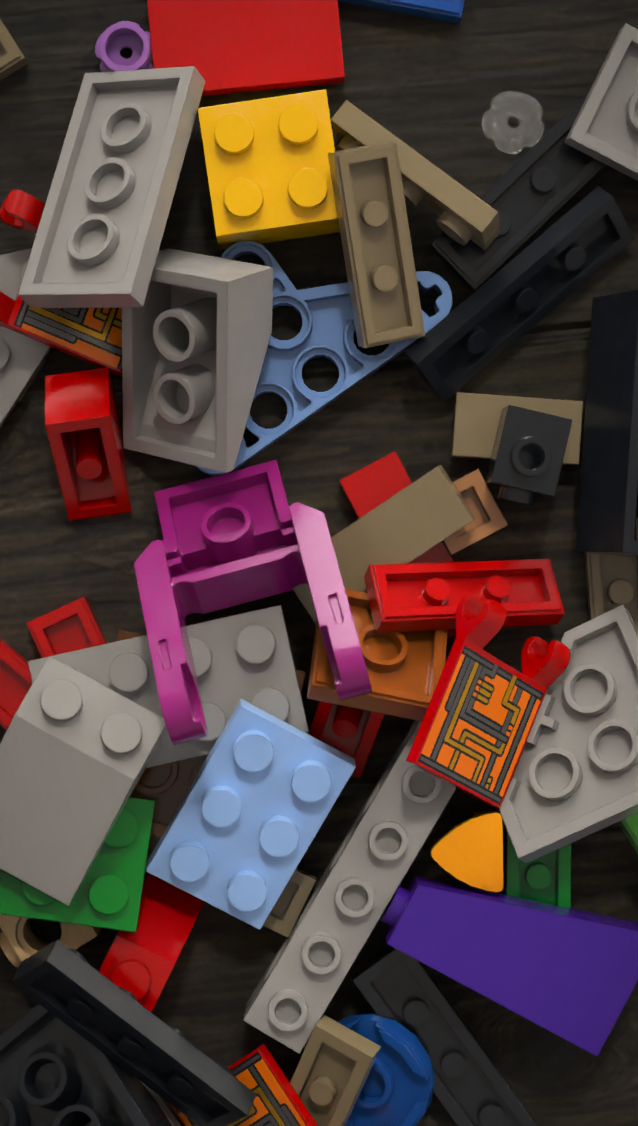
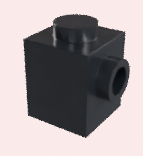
M512 405L502 409L485 480L486 484L500 487L498 499L535 507L537 496L544 498L555 496L572 425L571 419Z

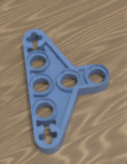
M240 241L231 245L222 254L221 258L235 260L242 255H253L258 257L265 266L273 267L272 310L278 306H289L299 312L302 318L301 330L294 338L278 340L270 336L253 398L254 401L264 393H273L280 396L287 405L286 418L279 426L265 429L258 426L252 420L251 412H249L246 429L258 438L259 441L248 448L244 438H242L235 467L232 471L243 466L410 348L422 337L390 343L383 353L366 355L356 348L353 339L355 324L348 282L297 290L272 254L263 245L254 241ZM417 271L416 277L419 289L424 293L434 289L439 295L434 303L436 315L429 317L422 310L426 334L449 314L452 306V292L448 283L440 275L430 271ZM315 357L330 359L336 364L339 371L337 383L328 391H313L304 384L302 379L304 365ZM197 466L202 472L211 476L225 474Z

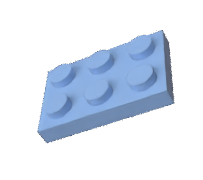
M240 699L146 864V872L260 930L356 768L355 759Z

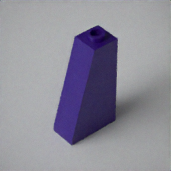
M414 876L407 890L398 886L380 921L388 924L384 932L388 945L595 1056H598L638 981V922L418 876Z

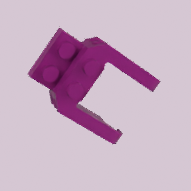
M277 459L154 492L163 540L152 541L134 562V568L159 701L173 745L208 736L185 617L191 613L205 614L288 592L303 583L308 584L310 587L339 701L373 692L325 514L299 502L291 506L288 505Z

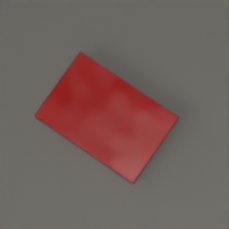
M147 0L153 69L195 66L206 81L202 96L345 83L338 0Z

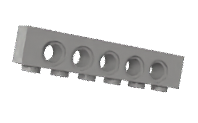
M414 720L300 912L289 937L284 939L246 1004L243 1021L299 1054L456 790V787L406 761L422 721Z

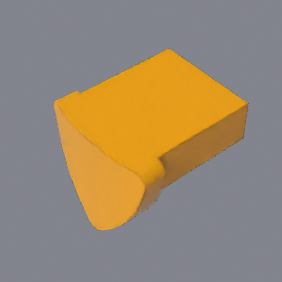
M499 811L474 812V817L455 826L431 848V857L448 873L472 887L495 893L502 891L503 824Z

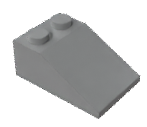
M169 248L158 251L143 307L122 308L123 448L223 473L234 470L272 333L273 267Z
M48 656L0 743V869L69 906L164 737L167 729L164 718Z

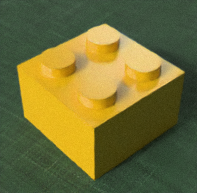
M326 89L198 108L215 231L220 250L228 249L231 245L240 241H254L263 244L340 232L328 153L334 152L335 147Z

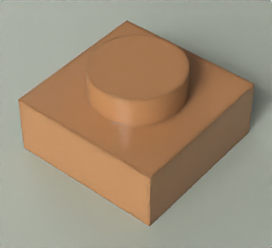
M479 469L453 482L476 519L443 540L450 555L508 526Z

